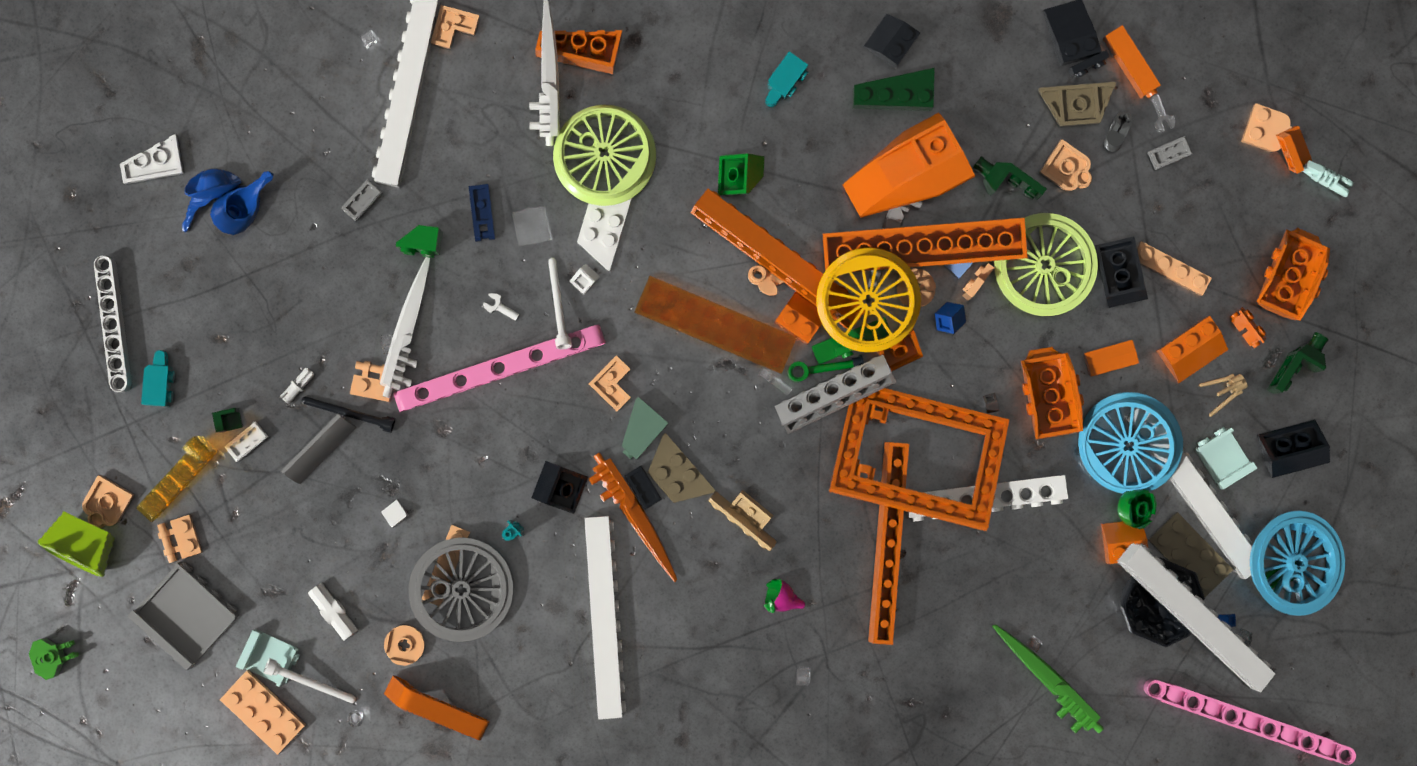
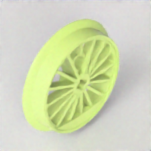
M596 105L577 112L562 126L554 144L553 160L559 180L573 196L589 204L610 206L633 198L647 185L655 168L656 147L649 128L637 115L619 106ZM598 117L601 143L587 122L588 120ZM601 117H612L606 141L604 142ZM615 118L624 121L625 123L609 143ZM585 123L590 132L581 134L576 128ZM628 124L636 131L614 144ZM572 133L580 137V144L568 142ZM638 135L643 145L616 149ZM586 138H592L594 144L588 147L583 144V141ZM566 146L582 149L584 152H587L565 156ZM608 150L609 156L604 155L601 157V151L605 152ZM642 150L638 159L617 154L621 152ZM592 157L571 170L567 168L566 160ZM616 158L635 163L632 166V168L629 169ZM612 161L628 172L623 179ZM594 162L580 182L572 176L576 171ZM608 163L620 181L612 190ZM599 164L593 189L585 187L583 183ZM604 164L608 191H597Z
M1038 213L1024 217L1026 238L1037 257L1027 249V254L1034 260L1027 258L1018 260L1034 265L1006 268L1009 260L994 261L998 285L1005 297L1013 305L1027 313L1038 316H1055L1066 313L1077 307L1093 288L1098 270V259L1094 244L1080 225L1065 216L1053 213ZM1042 226L1053 227L1046 255ZM1037 227L1039 228L1041 254L1030 236ZM1057 229L1065 232L1067 236L1049 256ZM1069 237L1076 242L1077 247L1053 259ZM1080 249L1083 260L1055 263V261ZM1048 261L1047 266L1049 267V269L1046 268L1043 270L1041 268L1043 265L1041 262ZM1083 264V275L1058 266ZM1035 268L1010 282L1007 271ZM1037 272L1019 294L1012 284ZM1058 272L1065 275L1066 280L1064 283L1057 282L1056 274ZM1040 274L1032 301L1024 298L1022 295ZM1044 276L1046 304L1035 303ZM1071 276L1081 279L1077 289L1069 283ZM1048 277L1061 302L1050 303ZM1066 285L1073 293L1065 299L1059 287Z

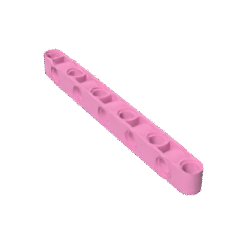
M600 324L568 334L571 339L579 338L581 340L578 348L556 349L555 339L394 392L393 395L399 412L407 411L606 344ZM536 350H540L543 353V357L539 361H534L532 358V354ZM497 363H503L505 366V370L501 374H497L494 370ZM464 375L467 378V382L464 386L460 387L457 384V378ZM422 388H426L429 391L426 399L419 397V391Z
M1149 679L1144 684V691L1147 695L1169 705L1330 761L1333 760L1344 765H1350L1356 759V753L1352 748L1329 738L1168 682ZM1157 683L1159 690L1157 693L1152 694L1150 687L1152 684ZM1195 696L1197 703L1195 706L1190 707L1188 700ZM1229 710H1233L1235 713L1232 720H1228L1226 717ZM1268 723H1271L1273 727L1270 733H1266L1264 730ZM1309 736L1310 744L1304 747L1303 739ZM1347 750L1348 757L1345 760H1342L1341 753L1342 751Z

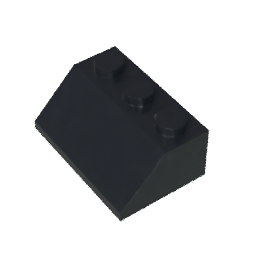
M1316 420L1258 434L1264 462L1272 478L1330 463V445Z

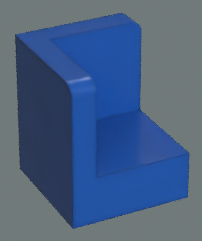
M946 302L935 313L937 330L955 334L966 323L964 305Z

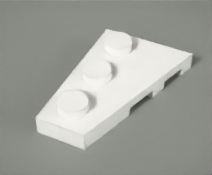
M177 134L120 163L123 183L129 184L184 174Z

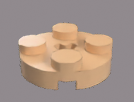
M912 268L911 270L920 285L921 307H923L934 298L936 283L927 271ZM904 280L896 284L897 294L908 291ZM909 295L898 297L903 305L909 306Z
M400 625L393 628L387 634L384 641V650L393 663L402 666L416 662L422 656L425 649L423 634L410 625ZM404 639L410 644V648H406V651H403L402 647L399 646V643L403 642Z

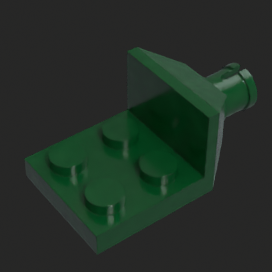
M981 156L972 168L983 175V183L990 196L996 192L1005 178L1008 179L1007 182L1015 188L1020 187L1024 190L1023 194L1032 200L1034 198L1038 200L1047 190L1046 187L1012 163L996 162L994 165Z
M1314 332L1308 344L1289 352L1267 391L1272 394L1287 391L1292 384V376L1297 374L1302 366L1314 373L1324 371L1326 369V361L1322 349L1329 339L1318 332Z

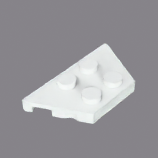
M632 198L623 203L610 206L588 204L577 243L607 271L611 270Z

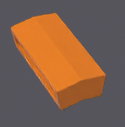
M1133 340L1090 351L1083 355L1088 374L1091 377L1139 364Z

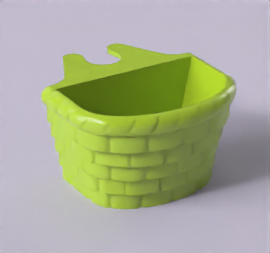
M63 511L57 521L38 540V544L52 555L93 575L104 577L105 569L108 565V556L115 538L109 532Z

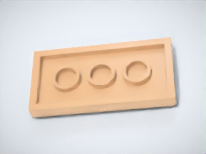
M249 670L220 699L277 755L306 726L291 709Z

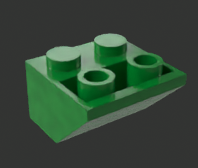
M418 225L397 241L396 247L405 255H415V252H418L423 257L434 258L435 255H440L443 231L439 227Z

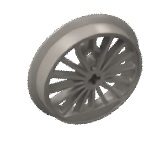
M452 538L432 546L417 561L409 580V601L415 617L431 634L453 642L472 641L489 634L503 621L512 602L513 580L508 565L494 548L476 539ZM460 550L459 578L448 553L450 551ZM463 550L473 551V557L462 578ZM446 554L455 580L435 559ZM481 554L487 558V561L467 579L477 555ZM433 562L452 583L426 572L427 568ZM490 563L491 575L470 582ZM424 575L435 579L431 586H421ZM486 580H492L491 587H471ZM444 584L446 586L445 592L437 594L435 592L436 585ZM459 584H462L465 588L461 594L455 590V588H459ZM421 590H431L434 597L422 601ZM471 591H491V600ZM469 595L490 603L488 615ZM446 598L431 614L427 613L424 604ZM453 598L443 622L440 624L432 617ZM465 598L485 617L484 620L477 624L474 623ZM458 599L457 627L445 626ZM461 599L472 624L465 628H460Z

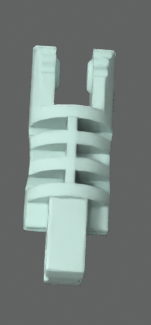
M1310 160L1305 164L1304 171H1302L1314 181L1329 187L1330 190L1343 197L1348 196L1349 190L1347 188H1351L1354 183L1348 178L1336 174L1335 171L1326 168V166Z

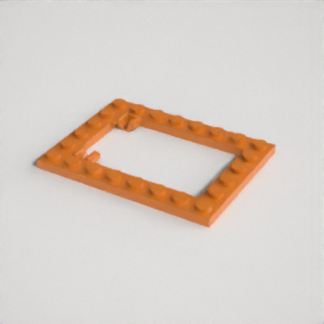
M886 388L848 405L829 492L987 531L1010 419ZM888 411L985 435L971 505L874 481L876 469L872 466L859 464L860 460L858 459L865 424L868 425L869 420L878 419L880 423H886ZM860 473H866L868 475L867 479L860 477Z

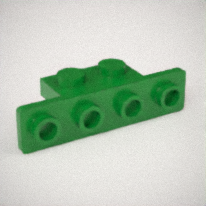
M883 317L882 319L884 320V322L886 323V325H887L888 328H889V325H888V323H887L886 318ZM878 320L868 324L870 326H875L878 323ZM881 323L876 329L878 339L889 335ZM862 326L851 330L848 335L859 339ZM865 326L862 340H874L873 330ZM833 338L812 346L818 364L842 356L843 359L854 355L853 351H855L841 345Z

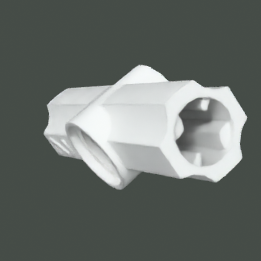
M323 583L318 584L308 592L311 599L320 609L319 612L329 625L334 627L343 641L358 631L352 620L347 616L343 605L336 598L334 599Z

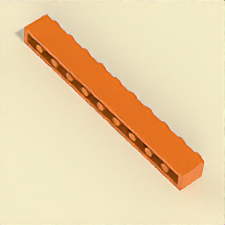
M707 189L690 213L817 307V290L823 273L817 270L814 264L801 258L799 253L786 247L780 239L770 235L764 227H759L749 216L739 212L733 204L724 201L717 192ZM835 282L832 283L830 291L851 295L845 287L839 286ZM831 294L828 297L829 306L859 301ZM860 304L831 309V316L836 321ZM862 307L838 323L848 329Z
M884 443L882 483L906 488L909 444ZM880 504L868 642L893 645L904 510Z

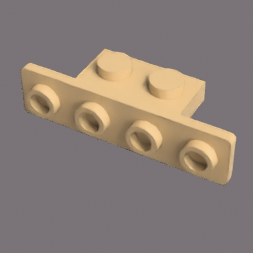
M744 490L740 492L732 503L718 492H714L708 500L716 510L725 514L730 522L736 523L742 528L746 535L753 537L762 548L771 551L777 541L766 533L763 528L773 517V514Z

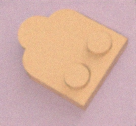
M1255 103L1241 142L1269 152H1276L1281 149L1276 135L1292 128L1290 126V118L1285 113Z
M1063 139L1059 141L1039 171L1041 175L1065 191L1086 188L1092 182V175L1089 172L1091 167L1090 159Z
M101 474L98 475L82 503L83 511L88 515V523L98 528L117 524L135 494Z

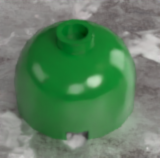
M1146 489L1124 492L1117 505L1119 518L1124 524L1133 528H1146L1152 522V520H1149L1151 515L1156 513V498L1154 494Z

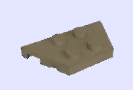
M1116 82L1039 88L1038 91L1060 127L1100 124Z
M666 433L663 434L648 470L651 478L673 503L714 493L716 490L671 438Z

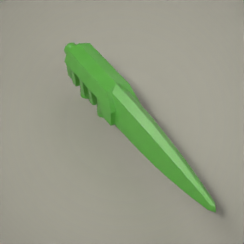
M998 625L992 626L1009 648L1053 695H1060L1056 701L1063 707L1056 714L1063 719L1069 712L1077 720L1071 727L1073 732L1077 733L1083 727L1086 731L1093 728L1099 734L1104 729L1098 722L1101 716L1050 665Z

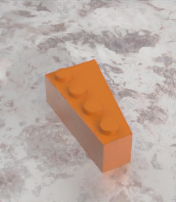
M577 30V32L555 31L558 62L609 74L614 73L622 40V30H597V32H585V30ZM542 31L539 32L535 48L536 57L540 58L542 48Z

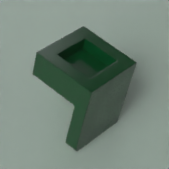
M239 408L212 413L217 433L243 427Z

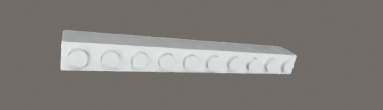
M410 0L412 9L407 12L406 23H408L407 31L404 30L402 34L403 50H399L397 61L400 62L399 68L395 69L393 81L396 82L394 89L391 88L389 93V100H391L390 108H386L385 112L387 123L386 127H382L380 138L383 139L382 146H378L376 158H379L378 164L373 167L372 177H374V181L378 184L400 188L430 52V42L441 0Z
M1135 408L1133 429L1135 431L1143 419L1146 410ZM1131 412L1125 416L1129 423ZM1149 413L1144 422L1154 425L1159 420ZM1162 424L1155 427L1154 437L1167 434ZM1148 428L1140 429L1143 437L1151 436V431ZM1169 438L1144 444L1146 446L1169 448ZM1149 450L1155 458L1165 463L1167 462L1169 453ZM1182 452L1180 463L1170 478L1171 482L1240 578L1247 579L1251 576V539L1246 534L1241 533L1238 521L1228 515L1227 511L1229 510L1223 501H1218L1215 496L1217 494L1215 489L1205 483L1203 480L1205 476L1199 468L1195 469L1192 464V457L1187 452Z
M609 516L585 518L598 719L622 718L623 713H626V700L622 701L621 693L625 692L624 680H620V672H624L623 660H619V652H622V640H618L617 632H621L620 620H616V612H620L619 600H615V592H618V581L614 580L613 572H617L616 560H612V552H615V540H611V532H614V521L610 520Z
M1131 543L1117 562L1247 686L1262 692L1275 675L1270 669L1271 665L1264 659H1260L1257 656L1258 652L1250 646L1247 647L1244 644L1245 640L1238 634L1234 635L1230 631L1232 628L1226 622H1221L1217 618L1218 614L1210 608L1207 609L1204 606L1205 602L1200 597L1190 593L1191 588L1185 583H1180L1177 580L1178 576L1171 570L1167 571L1163 567V561L1153 557L1150 554L1151 550L1147 546Z

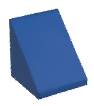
M1235 614L1218 615L1217 618L1221 622L1224 621L1230 627H1236Z

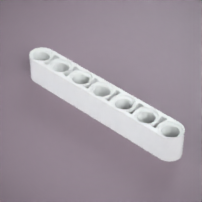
M99 256L94 261V270L109 385L113 391L125 393L131 389L132 380L117 265L114 259L107 256ZM105 260H108V261H109V267H108V269H107V270H102V267H101L102 262H104ZM107 280H110L112 283L109 290L104 288V283ZM112 299L114 307L108 310L106 304ZM115 319L117 322V326L115 329L111 330L109 327V323L111 320ZM118 339L119 347L114 350L111 346L112 341ZM117 359L122 361V366L119 369L114 367V362ZM120 378L125 382L122 389L117 387V381Z

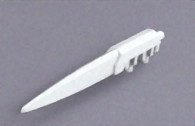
M544 0L541 48V88L543 92L539 93V102H529V110H539V122H530V130H539L540 137H546V146H553L554 136L560 134L559 69L549 0Z
M428 257L424 259L415 277L393 334L380 380V385L385 387L382 396L387 398L391 397L392 389L398 391L401 385L410 387L412 379L403 377V373L406 369L405 366L416 368L417 360L408 358L411 349L406 346L411 342L424 292L430 262Z

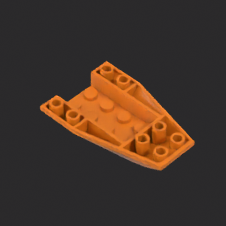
M938 112L903 131L843 184V187L860 218L940 196L976 176L950 127Z

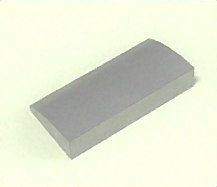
M337 414L281 472L294 482L301 484L356 426L346 416Z

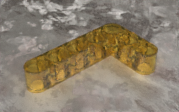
M193 436L183 446L182 449L186 454L137 506L136 509L150 522H153L218 452L204 437Z

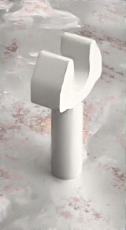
M495 293L488 294L496 301L494 306L483 303L488 312L500 311L515 321L518 319L520 314L503 305L500 295Z

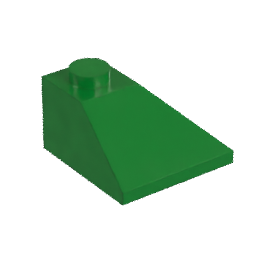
M749 153L719 156L718 194L720 196L749 194L764 176L765 156Z

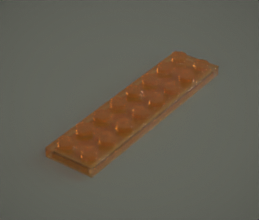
M649 276L634 312L782 374L797 338L652 276Z

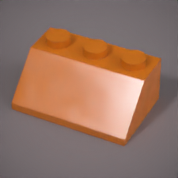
M1207 316L1156 351L1174 378L1180 383L1225 353L1228 348L1220 329L1211 316Z

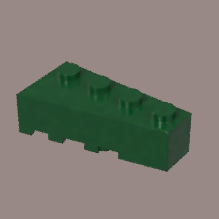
M935 68L856 84L853 87L852 108L932 111L934 107Z

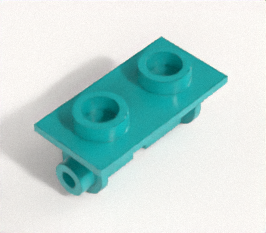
M508 520L509 526L502 532L503 539L507 541L513 540L518 535L520 537L525 535L522 532L524 528L517 520L514 522Z

